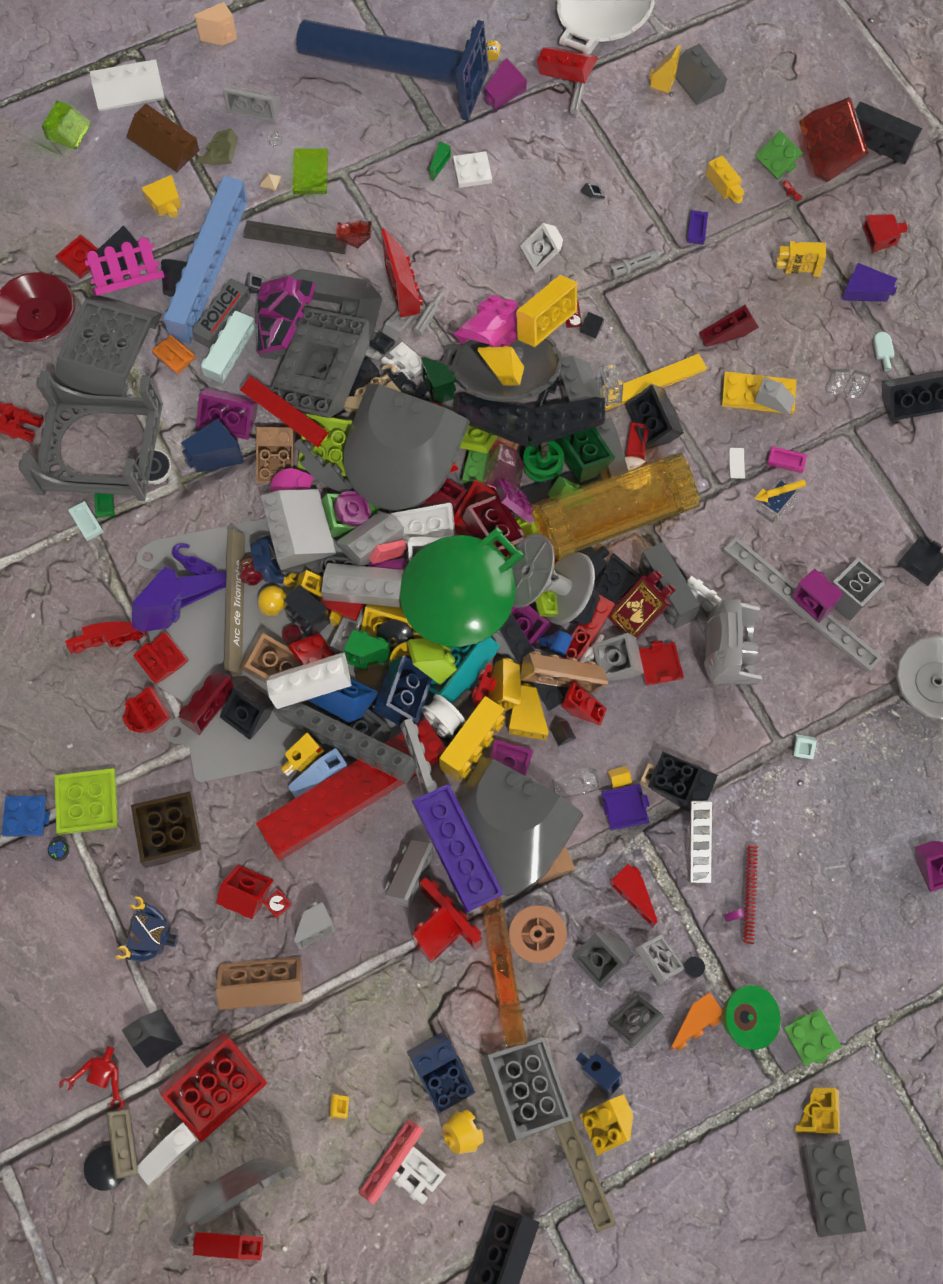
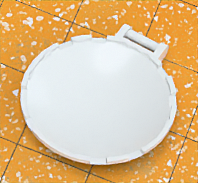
M557 0L558 16L562 25L566 28L559 40V44L562 46L567 45L590 55L599 42L617 40L639 29L651 15L655 0ZM576 36L588 42L586 45L571 40V38Z

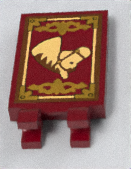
M659 570L652 572L648 578L646 576L641 577L610 613L608 619L622 634L629 633L638 640L671 604L668 598L677 589L672 584L666 585L661 591L655 586L663 577Z

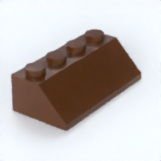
M144 104L134 114L126 135L127 139L176 173L199 152L196 137L148 104Z

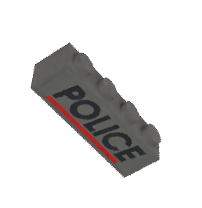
M230 278L228 283L223 285L219 295L214 297L208 310L203 312L199 322L194 324L192 328L194 341L211 348L218 340L220 331L224 330L229 316H232L235 311L240 312L250 299L249 288Z

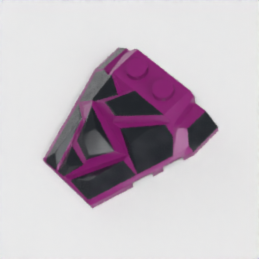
M286 276L261 283L255 308L256 351L259 355L288 347L296 331L294 327L295 322L298 318L302 319L304 313L301 311L306 303L310 304L315 288L313 282L303 279L297 281L291 276Z

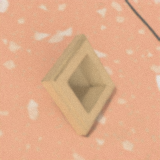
M265 172L259 186L276 191L281 176Z

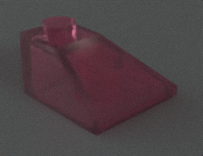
M503 444L495 448L490 453L484 484L495 488L494 481L497 478H500L502 481L506 479L513 485L512 488L518 491L524 468L518 451Z

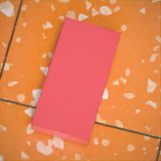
M401 540L377 545L369 560L372 564L400 558L408 544Z

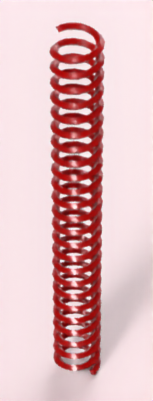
M748 845V851L746 852L748 854L746 856L748 858L746 860L748 867H746L747 875L745 876L747 878L745 880L747 882L745 883L746 903H744L746 906L744 907L745 923L743 924L745 926L743 928L745 930L743 932L745 939H743V942L755 944L754 942L745 941L755 940L754 938L745 937L755 936V934L745 933L755 932V930L745 928H755V926L746 925L755 924V922L746 921L755 920V918L746 916H755L756 914L746 912H756L754 909H747L749 907L756 908L754 905H747L749 903L756 904L754 901H747L749 899L756 900V898L747 896H756L757 894L747 892H756L757 890L747 888H756L757 886L747 884H757L755 881H748L757 880L755 877H748L757 876L755 873H748L757 872L755 869H748L757 868V866H750L748 864H758V862H750L748 860H758V858H750L748 856H758V854H750L748 852L757 853L758 850H750L749 848L758 849L759 847Z

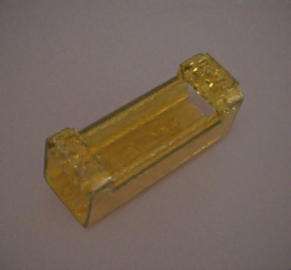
M682 453L666 454L534 503L530 507L533 509L532 513L535 517L534 523L538 534L549 539L554 549V559L560 560L576 554L579 550L645 525L700 507V496L689 463L686 462Z

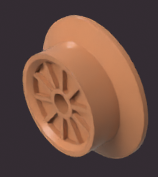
M535 905L521 910L514 917L509 929V939L512 948L522 959L531 963H546L556 958L563 950L567 939V931L564 921L557 912L545 906ZM539 933L541 937L537 938L534 934Z

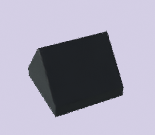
M559 721L550 729L558 747L576 739L568 721Z

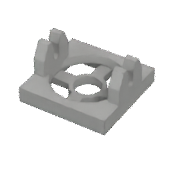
M662 935L635 949L634 954L636 957L640 955L656 978L655 984L657 987L663 985L684 970V966ZM650 948H651V949L653 950V952L655 953V954H654V956H655L654 959H653L652 956L649 954V949H650ZM659 954L664 957L665 962L660 959ZM657 964L664 966L668 973L662 972Z

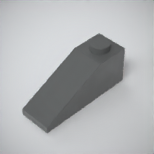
M612 418L605 419L604 424L595 428L615 456V460L607 466L609 475L613 478L628 474L627 464Z

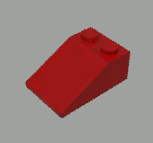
M474 481L454 516L455 533L457 535L473 537L462 519L466 508L498 495L495 489L482 481Z

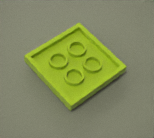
M114 768L54 775L56 833L58 835L119 828L116 770Z

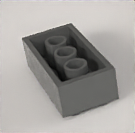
M662 542L644 550L638 567L641 576L648 578L652 572L659 570L663 577L655 586L660 591L670 584L677 589L668 598L671 604L665 610L667 622L676 629L695 620L700 605L664 543Z
M849 1140L801 1146L818 1237L865 1232L866 1225Z

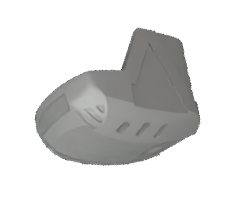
M725 599L719 602L710 612L704 628V667L712 684L757 685L762 680V676L754 674L753 667L758 655V644L753 642L754 624L760 612V607L741 603V600ZM744 627H747V641H746V642L743 641V628H744Z

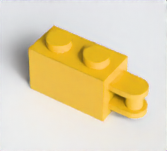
M722 155L708 162L705 176L724 199L730 197L736 204L741 203L744 196V190L740 186L742 179Z

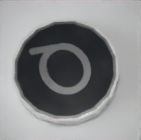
M154 450L149 483L154 485L164 482L171 474V461L167 454L160 450ZM139 455V457L136 459V464H137V465L139 464L140 455Z

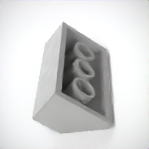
M328 563L323 576V600L400 607V590L404 570Z

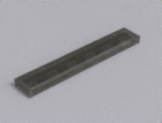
M249 220L246 222L243 237L247 239L345 254L349 240L348 236Z

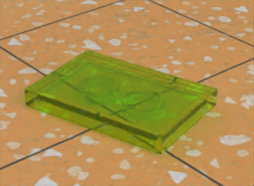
M294 148L293 194H327L328 148Z

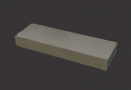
M129 1109L107 1112L106 1117L115 1179L137 1176L138 1171Z

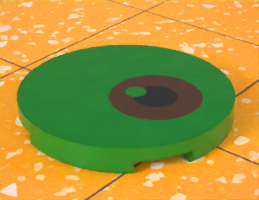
M755 985L741 986L735 989L724 1003L722 1012L723 1025L726 1033L730 1035L737 1046L747 1050H759L769 1046L775 1040L780 1029L781 1016L776 1000L767 990Z

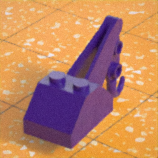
M180 543L175 545L172 549L173 557L187 571L195 575L176 577L175 571L165 566L132 602V627L140 632L169 628L179 620L181 608L226 588L227 573L217 572L214 566L195 556L180 554L178 550L180 548H190L188 544Z

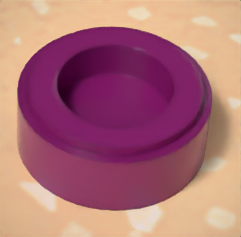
M743 909L723 914L727 922L745 917Z

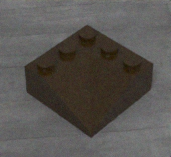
M191 791L131 805L140 863L144 868L165 864L202 850L195 799Z

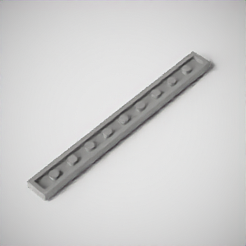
M735 537L724 548L723 552L868 673L882 660L883 657L831 614L818 623L791 598L797 586L739 538Z
M412 718L404 720L400 727L409 754L417 765L415 773L422 794L425 795L436 790L437 785L431 778V767L429 762L425 760V749L423 743L419 742L417 725L413 724ZM454 889V892H455V895H456V898H457V901H458L460 910H461L465 915H469V914L475 912V909H474V910H472V911L466 913V911H465V909H464V907H463V905H462V903H461V901H460V899H459V897H458V895H457V893H456V891H455V889Z

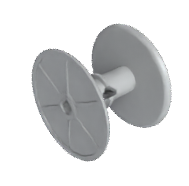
M533 534L524 538L516 545V548L521 550L525 556L512 568L516 584V597L513 607H525L533 603L543 591H551L557 594L558 614L554 617L546 618L557 625L572 621L585 608L592 594L595 581L592 561L583 553H570L562 557L555 564V569H553L554 549L549 539L541 534Z

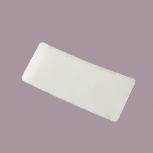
M730 448L731 478H745L744 448Z

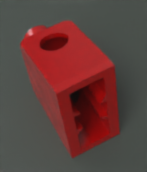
M893 214L867 215L862 225L872 253L896 245L901 237V233H906L908 230L907 223H897Z

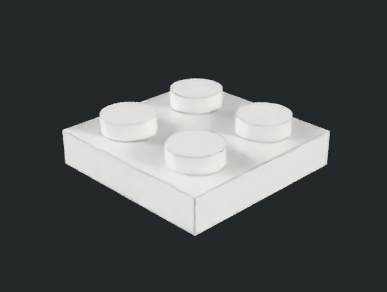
M486 151L453 156L459 188L492 183Z

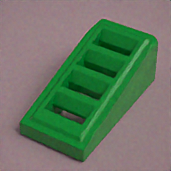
M441 141L437 146L430 166V180L432 181L435 180L451 158V146Z

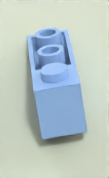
M335 748L314 762L288 788L294 797L297 798L346 768L347 764Z

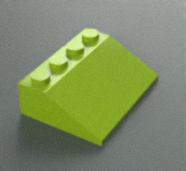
M305 414V416L329 432L319 448L313 445L314 453L316 455L319 454L325 460V466L328 463L337 464L343 471L341 473L342 476H347L344 466V448L353 421ZM301 452L299 453L297 469L306 470L301 465V462L305 459Z

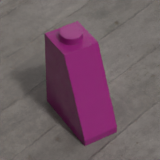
M507 58L504 59L485 87L484 100L494 110L521 95L527 88V79Z

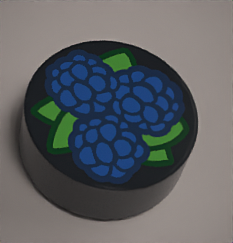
M55 840L48 846V854L53 860L62 861L69 855V846L62 840Z

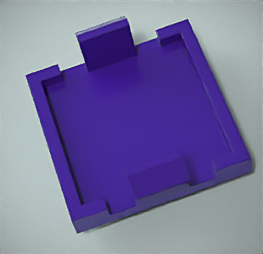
M640 784L601 792L604 803L602 805L605 816L607 815L610 831L648 824L650 822L646 808L650 807L647 795H642Z

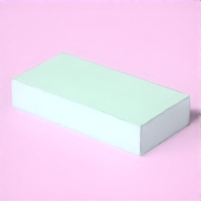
M85 501L69 509L71 516L86 541L103 533L102 528Z

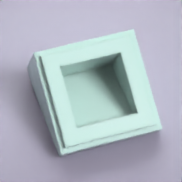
M796 734L793 756L813 759L817 742L816 738Z

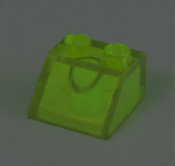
M56 101L41 127L47 140L77 149L91 126V122L72 105Z

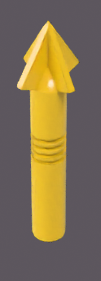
M803 479L765 491L763 488L754 499L768 502V498L805 487L806 482Z

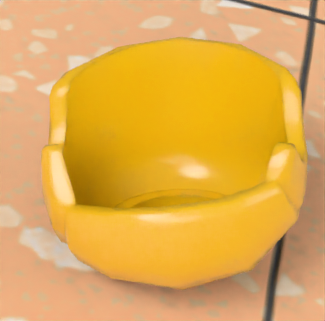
M268 586L258 596V608L261 613L267 616H277L285 608L283 600L287 595L278 586Z

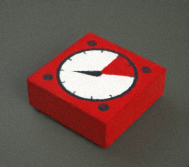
M279 889L263 902L276 919L292 906Z

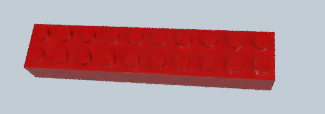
M425 718L416 724L419 731L417 736L419 742H422L424 745L425 760L432 767L440 762L439 758L446 750V747ZM403 733L385 743L410 756ZM357 760L256 822V825L277 860L281 861L400 787L404 782ZM414 772V774L412 775V777L410 778V780H411L412 778L416 777V773H415V772Z

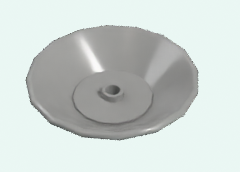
M933 636L919 639L905 649L898 661L896 679L901 694L912 708L927 717L943 720V637ZM934 680H938L940 684H936Z

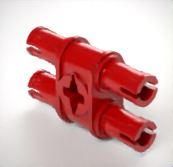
M0 402V433L10 436L11 439L19 438L29 443L33 442L32 439L35 438V432L22 427L27 423L40 428V424H43V417L29 413L26 408L22 409L13 406L12 403L4 404Z

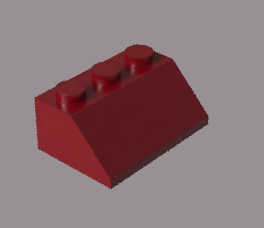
M499 495L467 506L462 519L473 537L483 540L493 530L500 528L503 531V535L515 547L526 538V535L507 506L501 502ZM498 540L493 543L505 557L511 554Z
M214 672L212 676L209 675L204 681V686L192 695L190 703L181 708L178 716L180 722L200 736L228 701L234 688L231 678L218 672Z

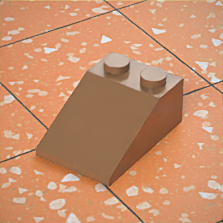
M260 633L254 638L239 669L266 682L270 675L301 665L287 646L264 633Z

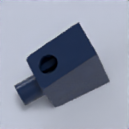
M583 1050L577 1056L576 1061L583 1066V1075L610 1098L623 1083L622 1074L597 1053L591 1057Z

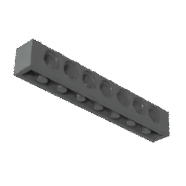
M299 702L276 709V707L273 709V712L281 722L305 734L309 733L313 738L406 784L417 769V765L411 756Z

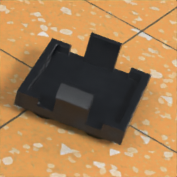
M390 370L387 374L402 393L431 403L427 397L424 398L426 393L430 392V388L425 382H422L419 388L416 389V383L408 379L404 372L397 374Z
M920 536L897 564L929 586L943 569V554L940 552L943 546L935 540L930 545L926 542L925 538Z

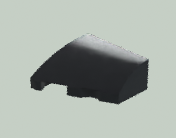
M162 259L161 270L164 273L162 278L163 295L174 296L176 284L178 281L180 282L182 270L186 267L187 262Z

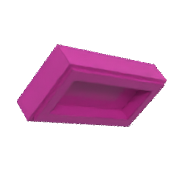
M771 446L767 465L803 473L807 455Z

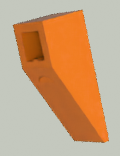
M710 992L690 1006L669 1048L671 1051L675 1048L680 1051L688 1045L687 1040L693 1036L694 1039H697L705 1033V1027L710 1025L713 1028L722 1021L720 1017L723 1010Z

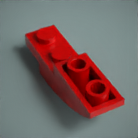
M599 595L600 601H598L593 614L592 622L577 626L572 634L573 639L565 656L559 655L560 659L574 658L579 662L605 625V621L616 606L615 603Z
M102 622L81 627L83 634L65 640V643L71 654H79L87 648L99 647L105 642L108 643L110 648L121 647L124 643L138 641L147 634L133 628L131 622Z

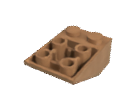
M256 427V483H271L272 478L278 472L289 468L294 469L296 431L292 428Z

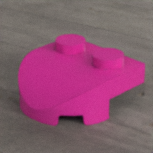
M284 469L272 478L270 491L272 493L279 490H309L314 477L297 469Z

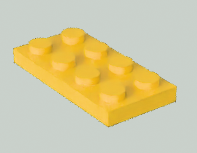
M725 372L721 406L782 413L755 403L763 379L766 377L782 383L794 398L796 397L797 379ZM795 401L790 411V414H794Z

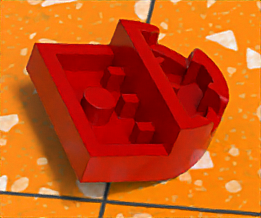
M150 686L145 688L135 698L130 697L124 704L126 708L125 714L122 715L123 721L131 731L151 733L171 719L153 687Z

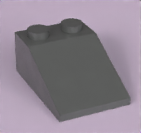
M857 558L832 582L843 593L836 609L851 621L886 584V581L861 559Z

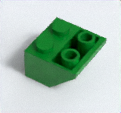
M353 630L344 648L347 664L362 670L368 669V663L378 661L380 664L390 659L389 643L381 637H371L362 630Z

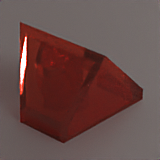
M358 220L344 224L338 222L336 238L358 249L371 238L372 221Z

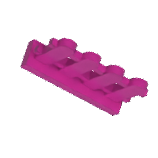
M145 237L138 240L137 248H132L129 242H124L121 244L122 252L118 253L115 252L113 247L108 246L104 249L103 257H98L95 251H89L86 255L87 261H84L85 266L89 265L93 279H90L91 284L95 283L96 288L92 289L93 295L97 296L163 278V270H157V266L160 265L158 261L155 262L151 250V248H154L153 243L149 244L148 239ZM136 252L141 253L144 265L139 267L134 254ZM123 256L127 270L121 271L117 257ZM100 262H107L109 275L104 276ZM146 270L147 274L141 276L140 271ZM129 274L130 279L124 280L123 275ZM112 279L113 283L107 285L106 280Z

